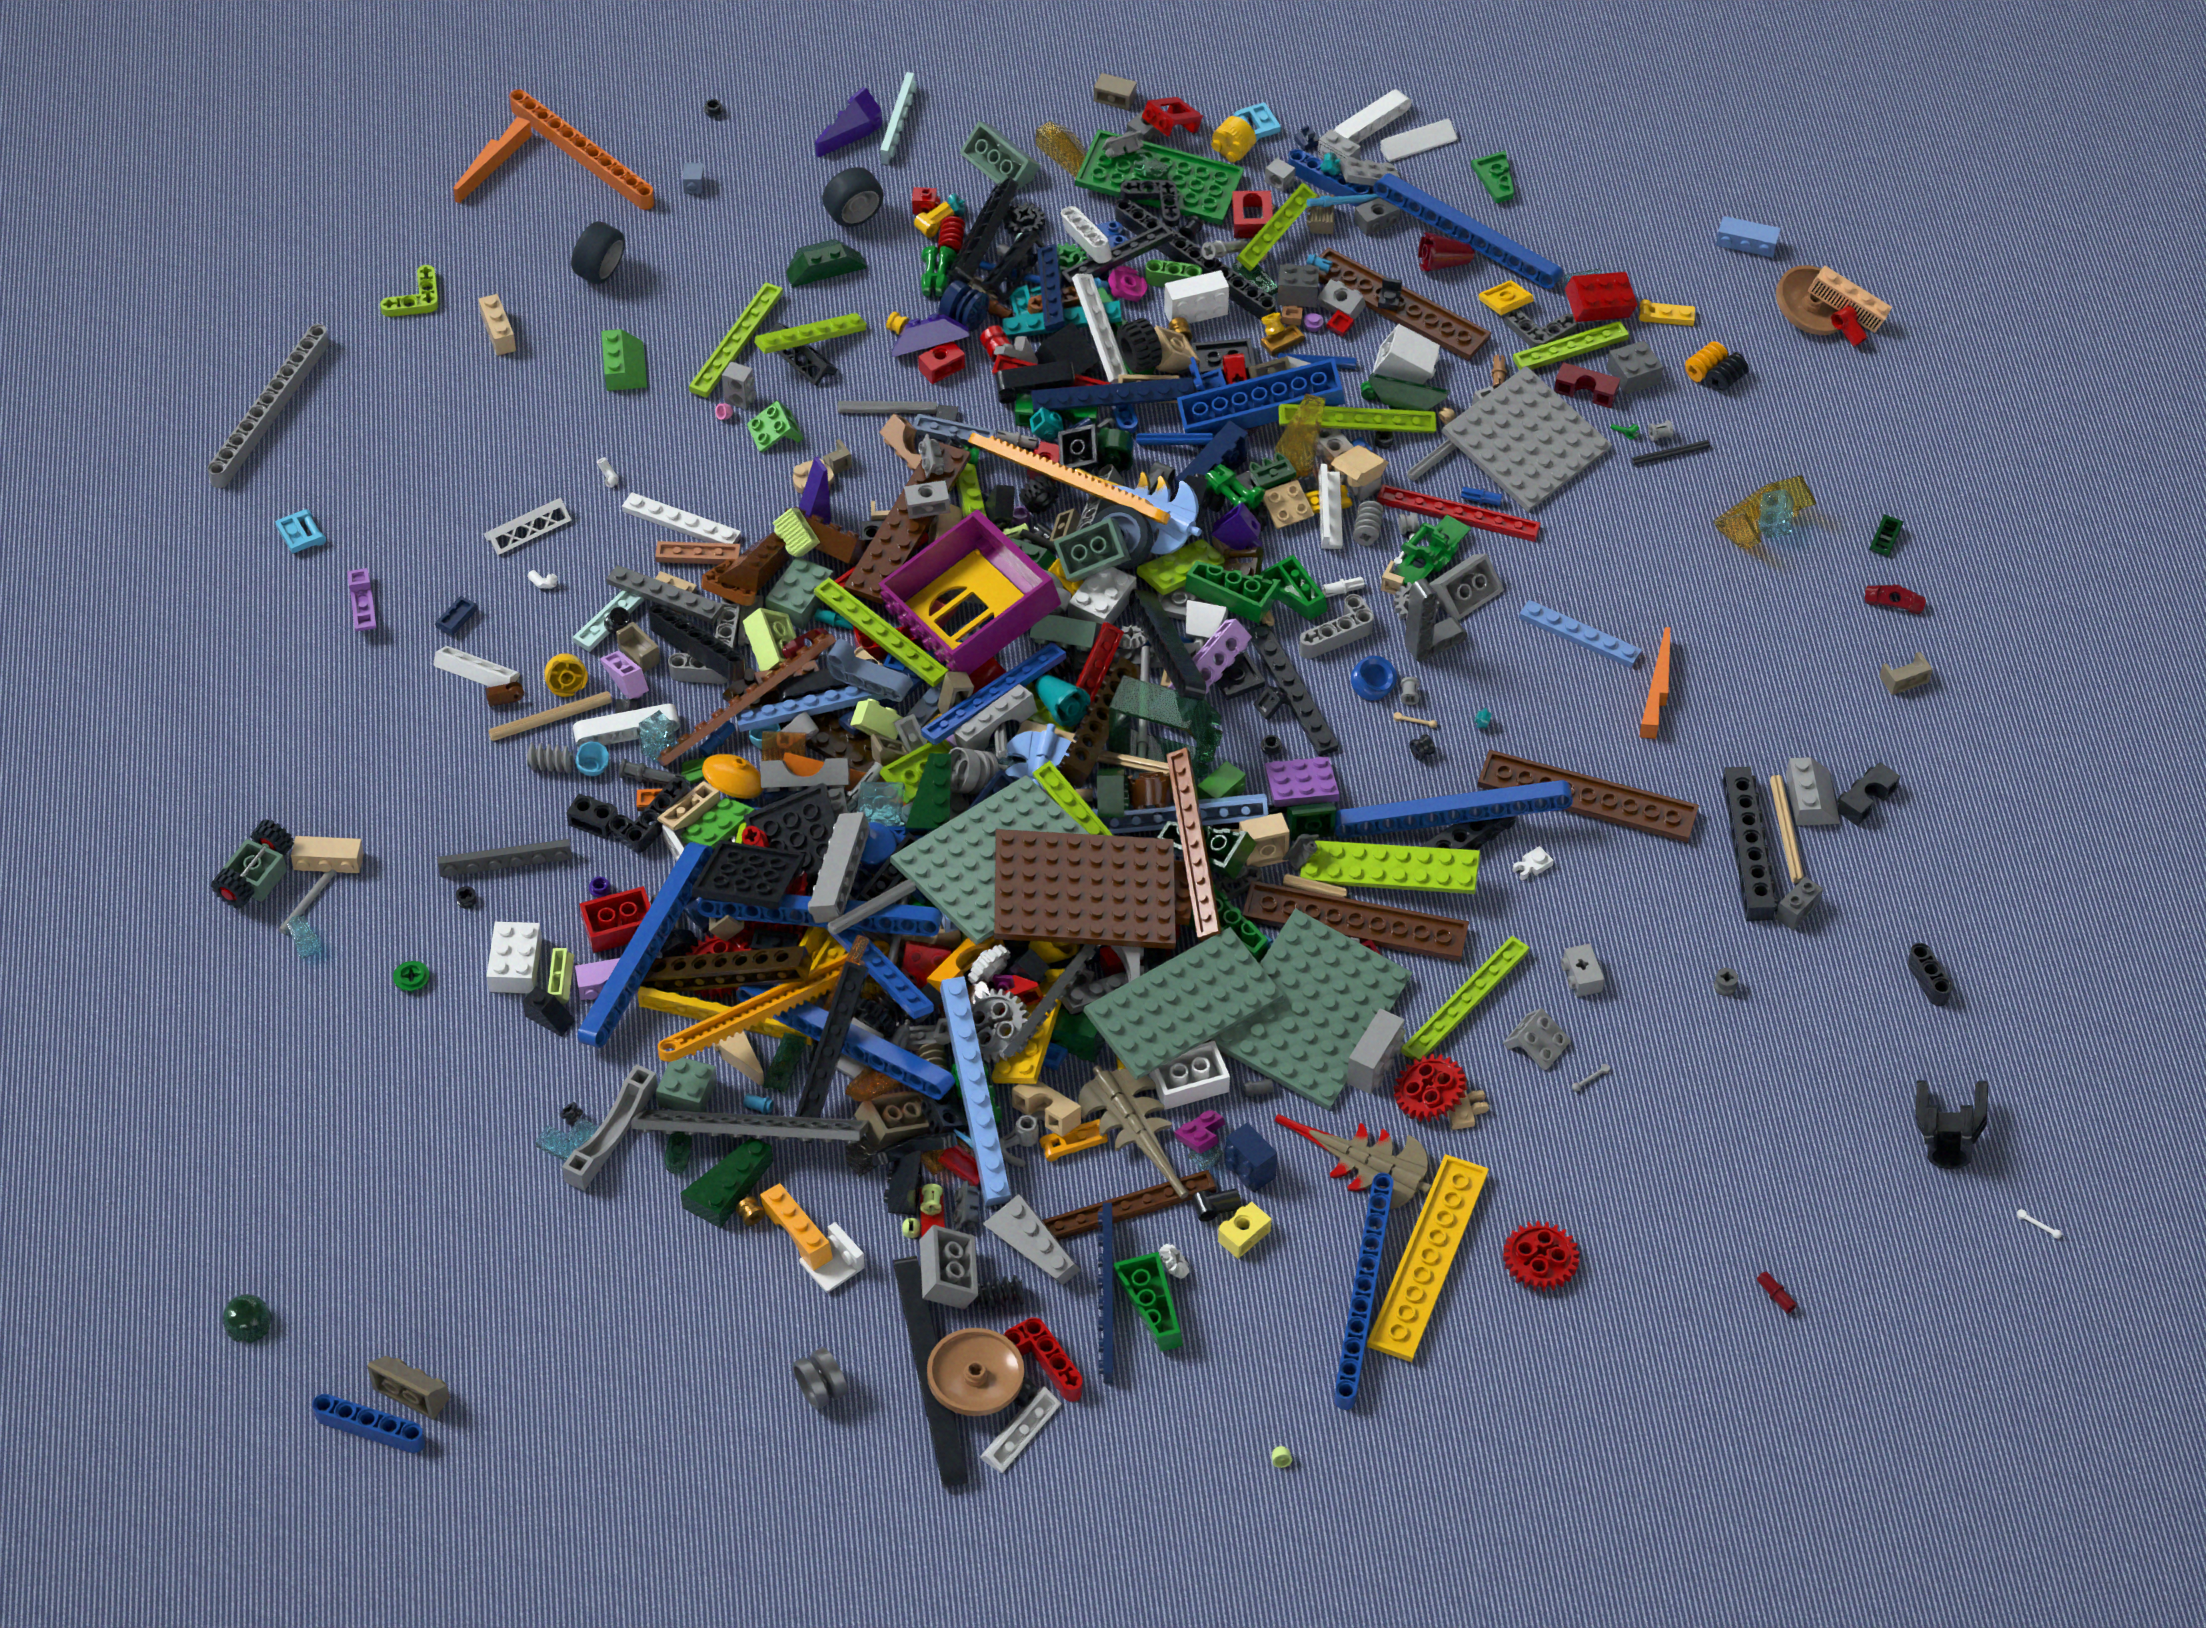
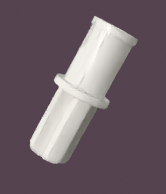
M1362 577L1345 581L1340 579L1338 582L1322 585V590L1325 598L1338 594L1346 595L1349 591L1362 589L1365 587Z

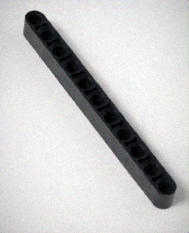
M1127 198L1118 199L1115 203V220L1136 236L1163 224L1162 221ZM1165 224L1173 233L1174 239L1155 249L1174 262L1198 265L1202 269V275L1222 271L1229 286V299L1259 320L1269 314L1276 313V300L1274 297L1218 259H1205L1202 255V248Z
M1132 589L1129 596V606L1181 698L1202 701L1206 694V682L1155 593Z
M917 1256L893 1260L895 1277L942 1486L945 1488L967 1483V1475L952 1410L946 1408L935 1398L928 1384V1360L937 1342L928 1303L922 1296V1276Z

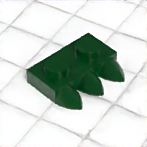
M1277 452L1274 455L1275 463L1271 459L1263 457V467L1255 462H1250L1249 465L1251 479L1256 486H1261L1264 489L1296 478L1297 471L1287 457Z

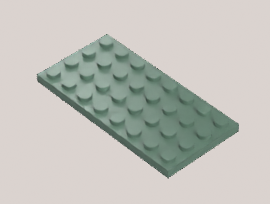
M1231 927L1222 931L1221 934L1207 939L1086 1005L1083 1011L1134 1079L1138 1080L1282 999L1283 994Z

